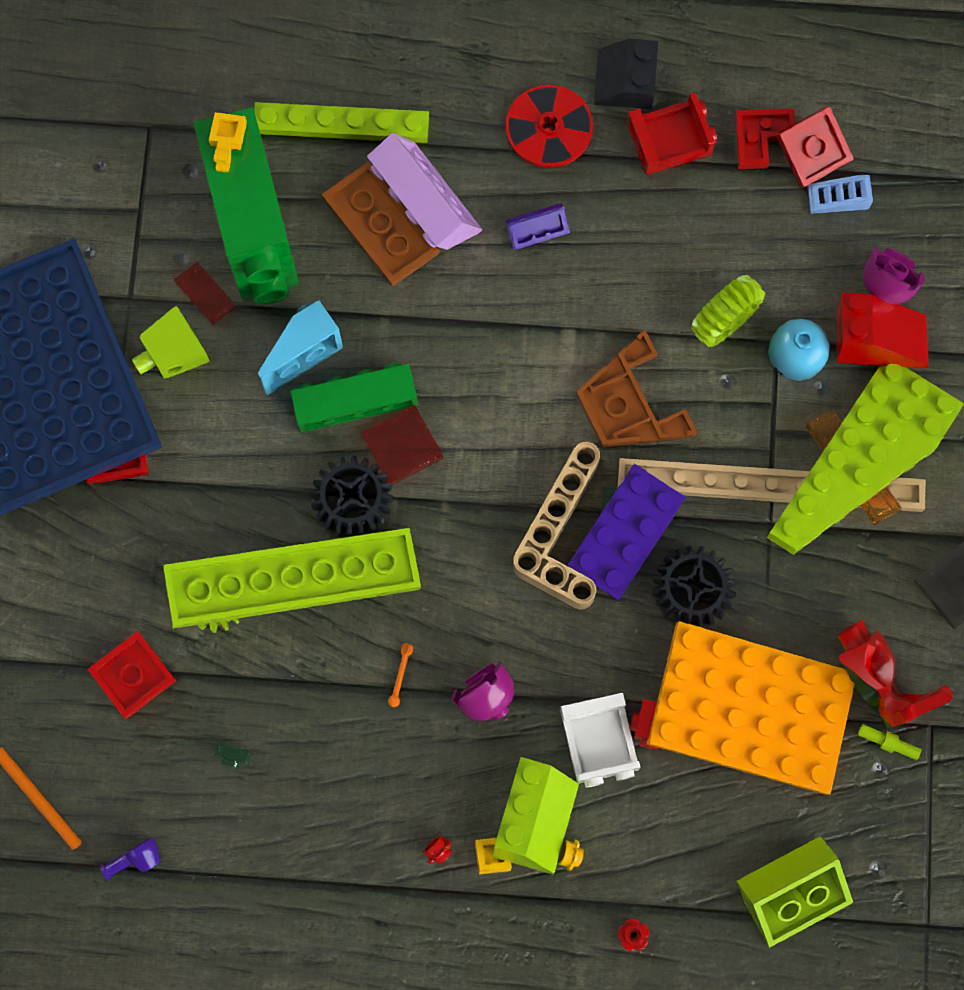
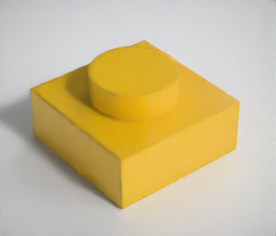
M497 838L475 840L479 875L511 871L510 861L492 857Z

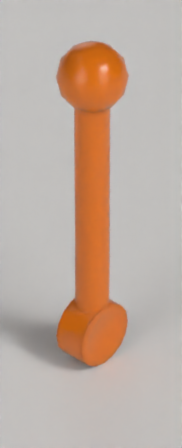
M404 643L401 647L402 659L393 694L388 698V704L391 707H397L400 703L398 696L408 656L413 652V646L408 643Z

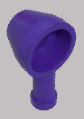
M152 837L111 862L100 865V871L104 878L107 880L112 878V875L131 864L142 873L159 864V852L154 838Z

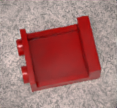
M696 92L689 94L688 100L643 115L640 108L628 113L627 126L646 175L712 155L715 143H717V135L714 127L708 126L706 106L703 100H698Z

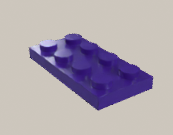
M634 463L567 566L590 578L596 587L619 601L686 497Z

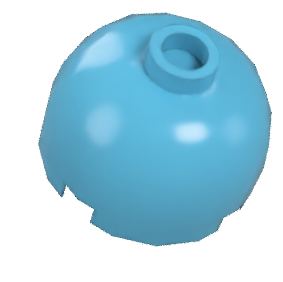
M799 318L787 321L776 330L770 340L768 354L772 366L783 373L782 376L787 379L801 381L811 379L822 370L829 357L830 344L828 336L821 326L811 320Z

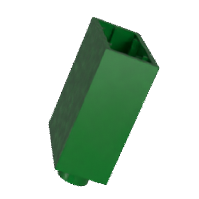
M254 108L227 113L245 116L247 121L241 150H231L229 172L216 171L217 162H214L213 158L217 147L210 146L209 143L214 117L195 121L193 123L226 255L241 298L253 297L254 302L257 304H271L281 301L289 295V287L300 284Z

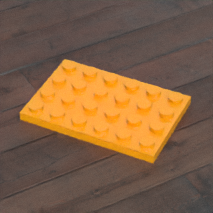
M679 621L675 626L647 745L824 795H830L855 683L851 681L846 669Z

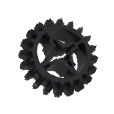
M354 455L351 457V463L346 464L344 457H340V466L338 467L332 461L329 462L330 472L328 473L321 469L319 475L323 480L316 479L313 481V486L319 490L310 492L311 498L317 500L311 504L313 510L319 511L316 515L317 520L323 521L327 519L324 523L326 530L336 525L334 532L337 536H340L343 529H346L347 537H352L353 530L357 529L359 535H365L363 528L368 526L371 532L376 531L373 522L377 521L380 524L385 522V518L380 513L390 514L391 508L384 503L393 502V495L387 493L392 490V484L384 483L388 478L387 473L381 472L377 474L380 469L377 463L368 468V458H364L361 464H358L357 456ZM350 475L362 477H358L354 482L350 483L341 480V478ZM370 482L377 490V498L373 507L364 498ZM331 487L340 496L336 503L337 508L334 511L327 505V496ZM345 493L351 495L357 493L358 500L351 498L348 501ZM351 511H359L365 514L358 518L342 517V515L346 516Z
M690 545L686 547V555L684 556L678 548L674 551L675 559L669 555L665 556L664 561L667 566L658 565L656 570L661 575L654 576L653 582L660 586L653 588L652 594L656 596L663 595L655 604L657 607L667 605L662 615L667 617L673 612L675 614L672 620L673 624L676 625L680 618L685 619L684 623L691 625V621L695 620V626L702 628L703 619H705L706 623L712 626L715 623L713 615L722 620L725 616L722 609H731L732 604L727 599H734L736 592L727 588L734 587L736 580L726 579V577L732 574L733 570L732 568L724 570L721 568L726 562L725 558H720L718 562L713 560L716 555L715 550H712L708 556L703 555L705 548L700 546L697 554H694L693 548ZM693 565V570L689 576H679L678 579L670 577L678 568ZM704 568L714 575L718 587H715V583H711L704 578ZM697 575L696 582L699 589L692 600L693 592H691L690 584ZM670 587L685 597L686 608L676 602L671 594ZM710 596L718 597L712 606L703 610H695L698 599L710 598Z

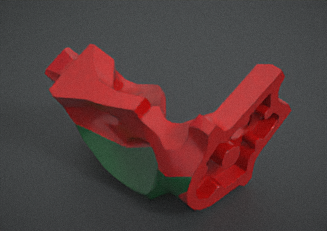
M863 619L846 627L845 631L838 635L845 649L839 655L840 662L846 666L849 677L855 683L854 686L868 705L877 709L887 729L907 724L916 717L953 700V693L946 685L924 694L900 691L893 682L897 680L894 674L895 661L886 639L879 631L870 634Z

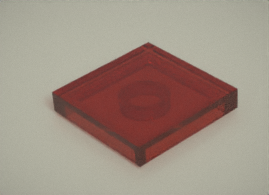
M415 405L361 432L381 471L387 473V482L392 485L444 459Z

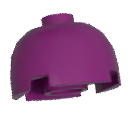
M880 247L875 248L863 267L862 280L869 294H873L889 304L898 305L909 301L925 282L923 272L921 271L918 275L914 270L916 264L904 254L891 248H886L884 252L879 251Z
M498 661L497 666L490 663L465 680V683L468 684L462 692L457 688L451 696V701L465 717L473 721H486L491 718L497 721L509 712L507 706L513 699L515 689L508 670L501 661Z

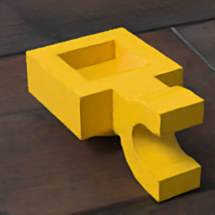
M215 112L209 143L210 146L217 147L213 158L214 162H217L216 171L229 172L231 150H241L247 124L245 116Z

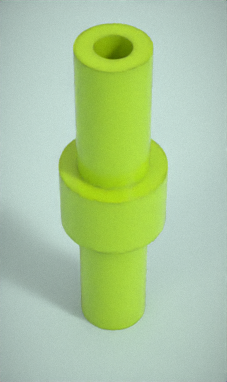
M862 724L858 732V736L879 744L881 749L890 753L896 751L914 760H918L922 751L921 748L900 740L898 735L889 731L883 733Z

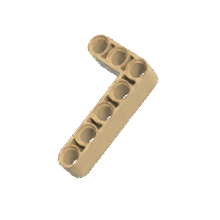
M582 442L572 451L513 559V570L516 576L577 609H586L593 603L596 594L594 582L587 576L549 557V554L597 470L600 451L596 445L590 442ZM586 453L591 455L594 461L585 465L580 463L577 457ZM573 479L578 482L579 488L573 491L567 490L563 486V482ZM553 505H559L564 509L565 513L560 517H554L549 513L548 509ZM538 531H544L549 534L550 540L546 543H538L533 535ZM529 557L535 561L536 565L530 570H525L518 563L522 558ZM550 572H558L562 576L563 581L557 585L550 584L546 580V575ZM579 586L586 587L590 592V596L586 599H578L574 596L573 590Z

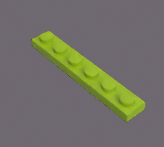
M255 102L254 112L260 134L384 141L391 133H395L417 143H428L429 111Z

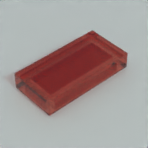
M198 262L174 279L176 285L212 326L236 308L231 299Z

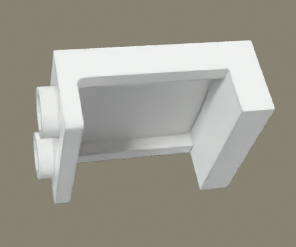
M623 693L561 706L560 713L576 781L579 784L585 783L586 788L604 784L603 778L615 776L616 781L635 777L634 771L640 769V763L637 761L625 712L626 704Z

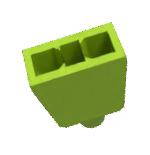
M177 306L168 311L140 335L139 338L146 351L131 359L140 375L157 366L164 379L209 362L204 348Z

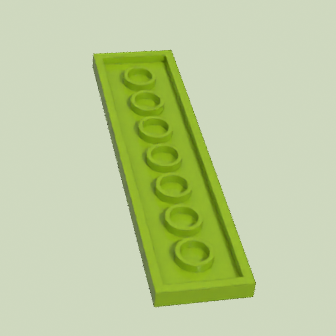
M410 528L163 565L173 629L416 591L421 588Z

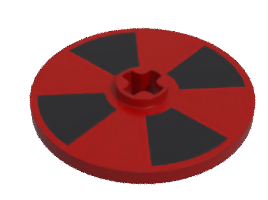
M541 85L531 88L522 93L513 102L507 114L506 135L510 146L521 159L534 166L557 168L570 164L585 152L592 138L593 119L589 107L578 94L565 87ZM548 122L550 125L555 123L554 130L551 131L549 128L544 130V123Z

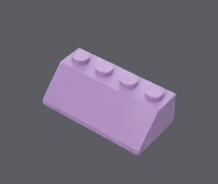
M391 133L367 156L373 164L371 166L373 173L379 179H385L390 186L388 189L390 195L397 202L400 203L402 201L408 209L405 211L407 217L415 225L419 224L425 231L423 233L424 239L433 248L439 247L448 250L483 230L414 141Z

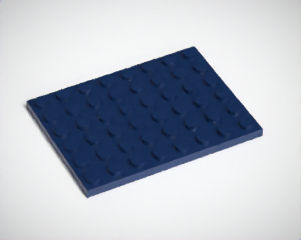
M75 238L0 268L1 516L162 448Z

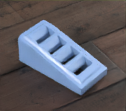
M857 175L807 185L810 214L867 210L873 202L870 175ZM848 189L849 199L844 200L843 190ZM856 189H860L861 197H857ZM835 190L837 201L832 202L831 191ZM820 191L824 192L825 203L820 204L818 192Z

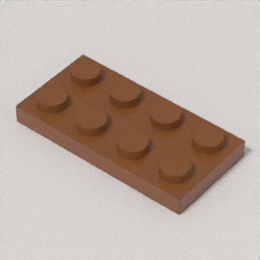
M368 161L321 195L327 206L393 287L440 254V249L438 247L433 248L424 239L423 233L425 231L419 224L415 225L407 217L405 211L408 209L402 202H397L388 192L390 187L384 180L379 179L371 170L372 164Z

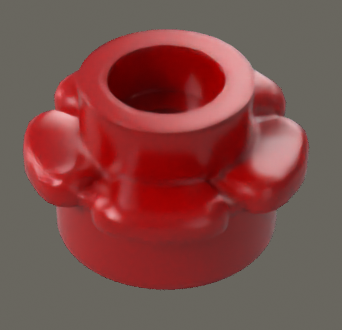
M442 835L433 839L423 851V854L428 858L427 862L429 864H432L434 861L438 864L443 863L452 853V850L449 848L452 843L451 840H446Z
M629 919L625 922V925L619 927L618 938L621 940V946L628 951L636 949L639 951L648 944L649 929L644 923L641 924L639 920ZM632 932L637 934L636 938L631 937Z

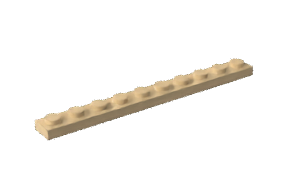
M619 458L617 488L635 463L682 495L790 503L810 471ZM897 477L890 485L858 508L923 512L925 510L926 479Z

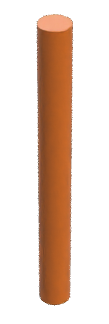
M1 747L0 765L71 850L80 846L82 841L3 747Z

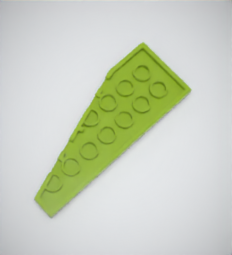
M898 364L879 366L767 538L793 555L830 526L838 523L852 510L857 509L890 485L897 477L904 472L906 473L923 458L932 454L964 403L906 367H901Z

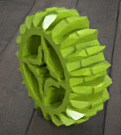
M749 275L738 277L709 300L693 320L691 330L700 342L706 346L714 347L718 345L721 341L732 335L759 308V305L763 303L765 292L761 289L759 283Z

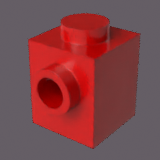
M643 699L640 713H633L630 730L635 731L634 740L640 741L639 746L658 750V747L647 745L657 702Z

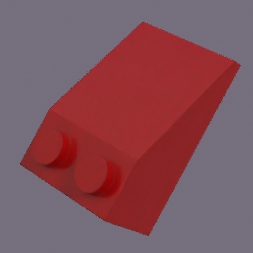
M842 292L836 310L837 363L879 366L897 364L901 367L927 369L929 363L926 315L899 304L886 303L873 294Z

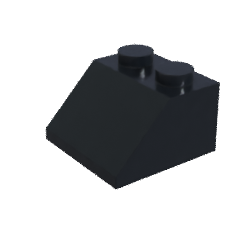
M629 38L599 49L594 105L651 110L655 92L659 41Z

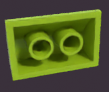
M520 757L492 857L554 875L579 783L550 765Z
M821 836L737 880L743 900L769 948L853 903L840 861Z

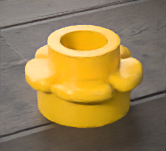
M574 840V842L563 841L558 865L565 866L567 871H571L574 866L579 867L582 862L584 849L579 847L578 840Z

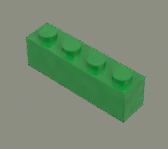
M400 362L391 363L385 366V369L374 372L372 369L361 370L355 376L348 378L334 376L322 384L304 383L297 386L295 390L290 391L300 433L418 406L409 364L402 365Z

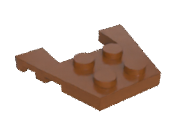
M646 330L641 332L607 366L600 369L576 391V396L602 448L697 436L698 432L686 409L656 421L631 371V368L657 357V352Z

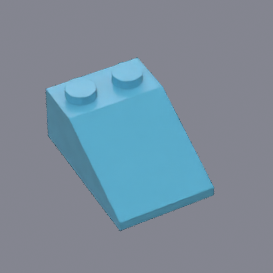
M319 300L313 304L311 302L306 303L297 310V314L291 318L258 371L260 381L267 396L343 348L339 328Z

